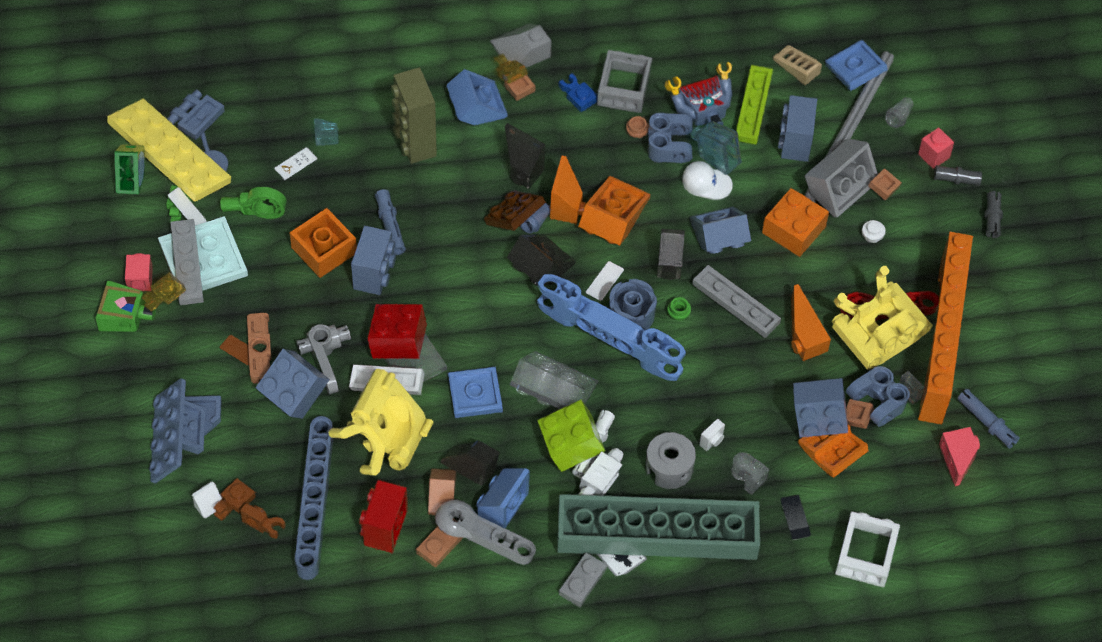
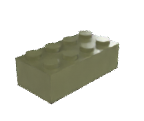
M420 67L394 74V84L391 85L394 96L392 105L395 111L392 113L395 123L393 131L396 139L400 138L402 142L400 146L403 155L408 156L411 164L436 157L435 101Z

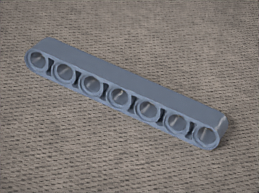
M324 416L316 417L311 422L295 554L297 574L305 580L315 578L320 567L333 438L329 436L332 422ZM320 430L326 431L325 433H318ZM320 451H321V452H324V454H322V455H316V454H315L316 452H320ZM315 473H320V474H322V475L319 476V477H314V476H312V475L315 474ZM312 495H319V496H320V497H318V498H316V499H311V498H310V496H312ZM310 517H316V518H317L315 521H308V520H307V519L310 518ZM308 539L315 540L311 544L305 543V541ZM305 562L313 563L310 566H302Z

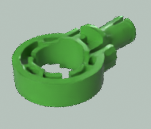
M256 187L249 192H241L240 197H222L220 207L223 212L241 211L244 215L276 219L284 214L287 200L281 192L275 189ZM266 199H268L269 202L273 203L274 205L264 204L263 201H266Z

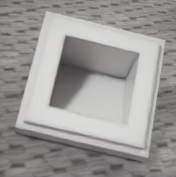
M214 482L208 483L192 494L194 506L203 518H207L216 511L213 507L222 500Z

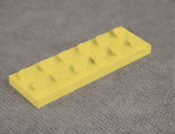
M144 98L108 116L107 123L131 145H143L144 156L194 202L231 183V176Z

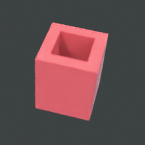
M937 128L922 138L918 155L934 169L936 165H940L950 158L954 141L940 128Z
M137 253L126 255V286L140 291H151L153 266L150 254Z

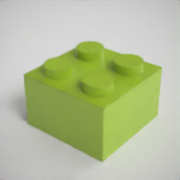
M582 400L538 420L550 456L561 472L605 451L593 417Z

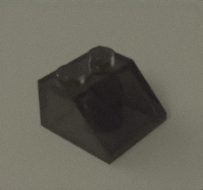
M544 234L520 235L507 256L513 263L512 266L518 271L527 274L529 280L537 286L544 274L561 277L576 263L571 256ZM548 281L544 285H551L554 282Z

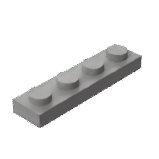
M194 219L171 222L179 303L180 305L202 303L204 300Z
M709 265L693 279L692 285L764 338L780 324L781 318Z

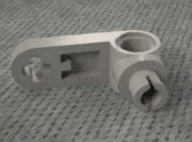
M319 324L312 327L306 333L307 338L296 340L300 355L308 352L312 353L318 370L330 379L325 386L327 393L330 395L338 392V386L327 356L332 353L333 349L340 348L341 342L351 340L347 325L336 328L334 324L330 326Z

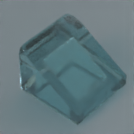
M315 118L316 146L339 144L337 123Z

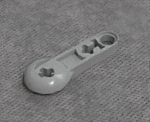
M446 501L436 511V523L447 535L466 538L519 564L530 563L535 555L536 548L530 540L478 516L472 507L464 501ZM454 516L459 518L458 522L453 521ZM499 538L504 540L502 544L498 542ZM517 548H526L530 555L523 556L519 554Z

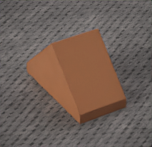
M431 470L428 515H436V511L442 503L454 500L456 470Z

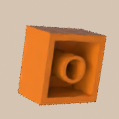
M790 188L765 217L762 233L800 257L825 229L829 211Z
M328 208L290 232L291 248L319 278L354 256L357 249L355 236Z

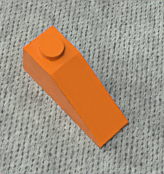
M799 284L794 285L791 298V345L795 354H799L802 361L828 352L831 339Z

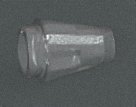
M905 97L887 110L885 119L888 125L893 128L905 125L914 106L911 99Z

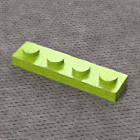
M751 65L735 134L740 142L757 145L773 69Z

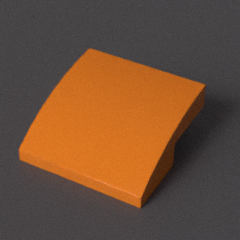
M848 425V433L802 437L798 440V444L807 455L832 478L869 451L868 444L851 433L850 425Z

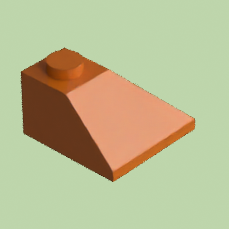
M561 156L551 192L550 219L577 224L579 215L582 216L586 202H582L583 192L567 157Z

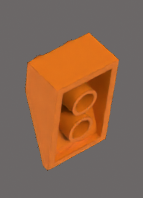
M609 176L586 203L578 227L590 234L606 239L609 243L620 246L629 235L651 194Z

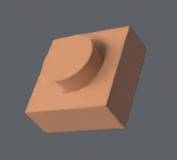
M524 71L504 80V86L516 101L535 92V85Z
M884 168L870 182L869 187L886 201L900 187L901 182Z
M849 399L846 407L848 425L866 429L870 415L874 410L872 403Z

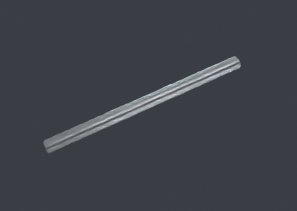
M885 51L880 58L887 64V69L892 64L894 55ZM887 71L865 84L826 157L847 138L851 139ZM808 188L805 197L816 202L817 200L811 195Z

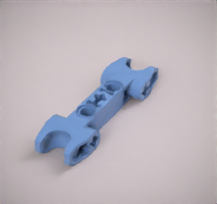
M544 274L538 282V288L542 295L537 300V304L541 311L565 326H579L582 330L639 359L640 366L655 376L669 381H677L683 373V367L680 362L685 356L686 351L680 343L669 335L655 328L645 330L638 324L598 302L581 295L580 287L566 279L552 274ZM552 281L556 283L557 288L552 291L544 287V284ZM545 299H550L553 303V306H545L543 304V301ZM668 349H677L680 354L672 357ZM670 364L676 367L677 372L669 374L665 372L664 366Z

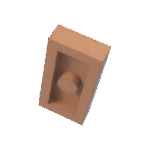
M437 526L416 549V553L436 568L463 538L447 535Z

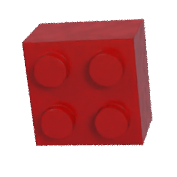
M376 304L367 338L372 358H420L427 327L423 304Z
M378 480L375 489H370L367 499L369 503L368 509L363 510L360 517V524L362 525L361 536L364 537V546L393 553L408 512L407 488Z

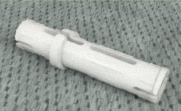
M607 410L600 412L595 424L602 443L607 440L608 430L615 419L614 414ZM596 456L575 465L572 473L582 479L595 461Z

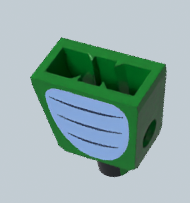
M120 145L114 152L116 193L139 194L145 177L144 146ZM131 177L134 181H128L126 179Z

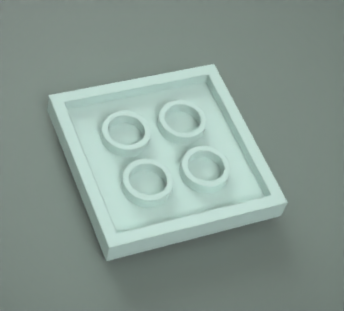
M225 216L195 226L202 291L248 276L246 266ZM171 233L158 237L178 290Z

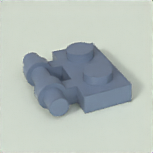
M198 90L188 94L183 99L184 102L179 107H175L167 118L173 125L178 121V129L194 140H197L225 111L224 105L208 95L199 100L202 94Z

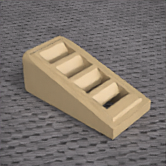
M789 45L773 57L776 63L804 85H807L821 72L822 64ZM790 54L787 59L783 58L785 55Z

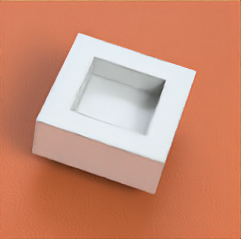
M719 419L714 421L701 434L699 446L705 451H708L712 446H718L724 438L725 424Z

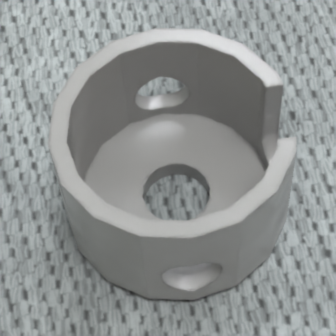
M669 432L656 436L649 443L645 468L647 475L650 474L651 469L656 474L655 485L665 489H676L684 486L691 479L696 459L695 448L691 441L684 435ZM666 450H675L678 452V456L674 459H669L665 456L664 452Z

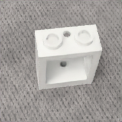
M851 512L835 574L884 587L900 525L888 519L870 517L866 513ZM854 528L890 537L883 566L847 557Z

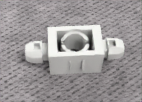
M614 448L608 454L604 452L599 454L581 479L579 495L604 496L619 476V470L622 467L620 462L623 458L621 450Z

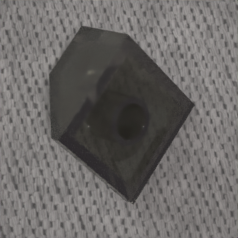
M507 123L505 125L504 153L510 179L517 185L530 189L544 172L545 144Z

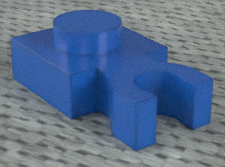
M573 73L569 75V82L571 84L565 83L564 80L559 82V88L567 92V99L580 112L598 102V95L585 82L579 84Z

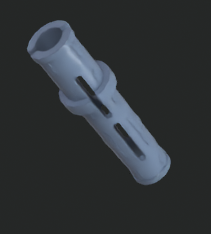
M386 189L379 190L377 194L375 193L379 207V218L382 219L384 229L392 231V241L395 242L393 254H403L406 248L397 223L396 208L391 202L389 191Z
M969 389L964 390L966 394L961 393L957 400L989 429L988 432L991 435H996L1008 449L1012 448V443L1015 445L1020 437L1005 425V421L992 413Z

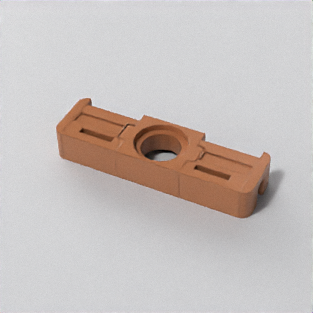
M255 313L247 316L249 365L252 383H259V380L263 378L270 368V360H272L271 341L268 332V313ZM257 344H264L266 346V349L262 352H256L253 348Z

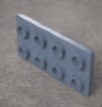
M181 378L158 394L153 402L155 412L152 422V462L149 468L151 473L150 481L152 483H157L181 466L182 449L196 454L204 451L206 407L185 401L186 380Z

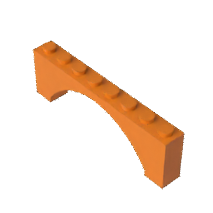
M949 232L941 259L938 281H940L938 312L920 403L919 421L942 425L951 399L973 241L972 235Z

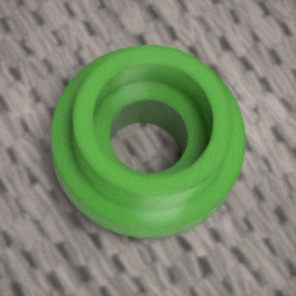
M677 297L670 301L667 312L675 320H684L689 317L691 306L686 299Z

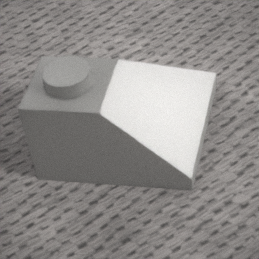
M527 24L492 39L490 42L512 74L550 58L551 40L540 25Z

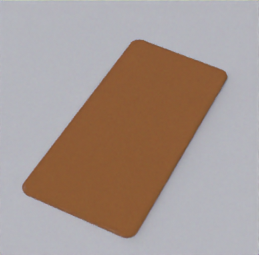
M229 335L221 344L220 349L250 367L249 345L233 335Z

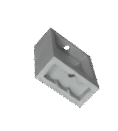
M608 50L598 91L597 105L641 113L651 72L652 58ZM611 69L643 74L639 92L609 87L608 82Z

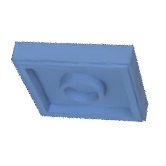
M863 40L825 60L826 66L850 91L888 70L887 64Z
M496 367L448 373L455 418L503 412Z

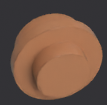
M635 116L626 125L627 133L634 138L644 137L648 133L649 125L643 117Z

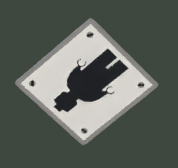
M597 554L615 576L627 574L647 560L645 556Z

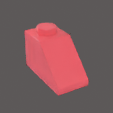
M971 427L945 432L942 434L939 443L955 486L961 484L980 448L979 439L976 435H973Z

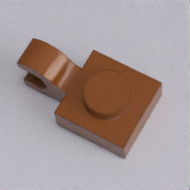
M237 478L220 494L222 500L213 507L216 511L214 516L222 521L233 509L240 513L246 503L249 504L256 497L255 492Z
M246 503L240 510L242 522L261 533L267 532L272 538H278V532L273 530L274 526H280L283 529L286 527L285 521L282 518L273 517L269 519L266 512L258 506L253 507Z

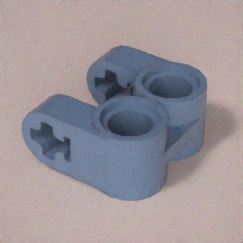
M656 113L652 115L648 128V157L658 163L689 162L692 159V145L687 142L672 141L671 135H687L693 130L692 118L685 114Z
M877 366L856 379L846 390V394L853 400L859 401L866 395H869L881 401V405L870 415V419L878 427L885 425L902 414L910 396L908 388L903 384L895 383L891 370L883 366Z

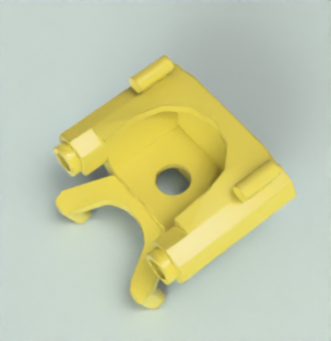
M882 266L876 272L877 294L870 302L856 305L847 300L845 293H840L834 299V303L838 308L854 317L851 320L847 314L840 313L832 320V328L867 370L881 365L917 342L933 326L897 283H887L886 275L889 273L887 266ZM878 315H886L889 318L888 321L880 326L875 322V318Z
M375 369L372 372L351 412L352 421H349L346 427L331 428L329 431L331 438L343 439L358 433L368 438V440H364L363 445L369 452L373 451L370 465H362L360 468L361 474L377 475L380 472L384 453L390 454L388 460L389 465L393 469H405L409 465L422 436L427 437L433 425V420L425 417L423 410L395 378L396 375L391 372L388 373L384 369Z

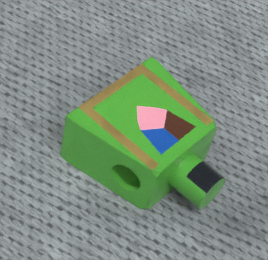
M107 281L96 316L98 330L135 332L139 328L141 319L154 320L156 307L145 305L142 291Z

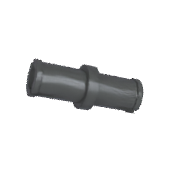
M936 165L934 180L951 181L956 185L965 183L980 186L981 171L964 170L959 166L950 168Z
M996 191L987 193V210L984 213V217L987 219L986 236L989 238L991 232L992 238H997L1001 235L1000 226L1001 219L1003 218V211L1001 210L1002 194L997 192V197H995Z

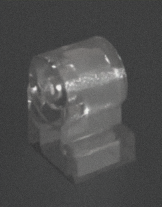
M741 452L733 458L731 473L734 478L745 482L744 489L752 495L767 480L769 468L750 454Z

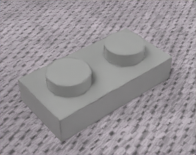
M585 553L559 590V595L581 607L607 570V564Z

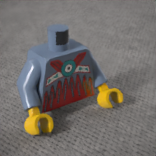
M726 62V72L721 70L720 63L717 65L716 71L721 75V79L716 76L680 87L681 80L678 77H673L675 87L671 85L670 80H667L665 88L668 91H672L671 98L677 113L690 116L696 126L708 123L712 130L719 129L718 126L713 124L714 122L722 127L723 122L721 119L725 117L726 109L730 107L732 98L731 78H728V73L732 68L731 64Z

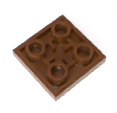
M514 190L506 194L505 199L500 204L493 206L489 210L490 213L484 217V221L489 226L515 231L546 202L543 196Z

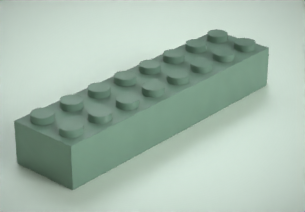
M563 494L559 496L558 553L757 560L760 549L759 502Z

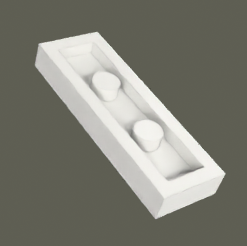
M353 365L349 385L352 391H363L372 372L375 369H384L388 373H394L396 375L395 378L409 394L421 395L425 374L423 369Z

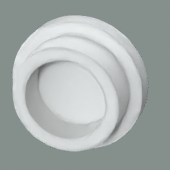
M871 220L863 225L862 234L868 242L876 243L884 237L885 227L882 223Z

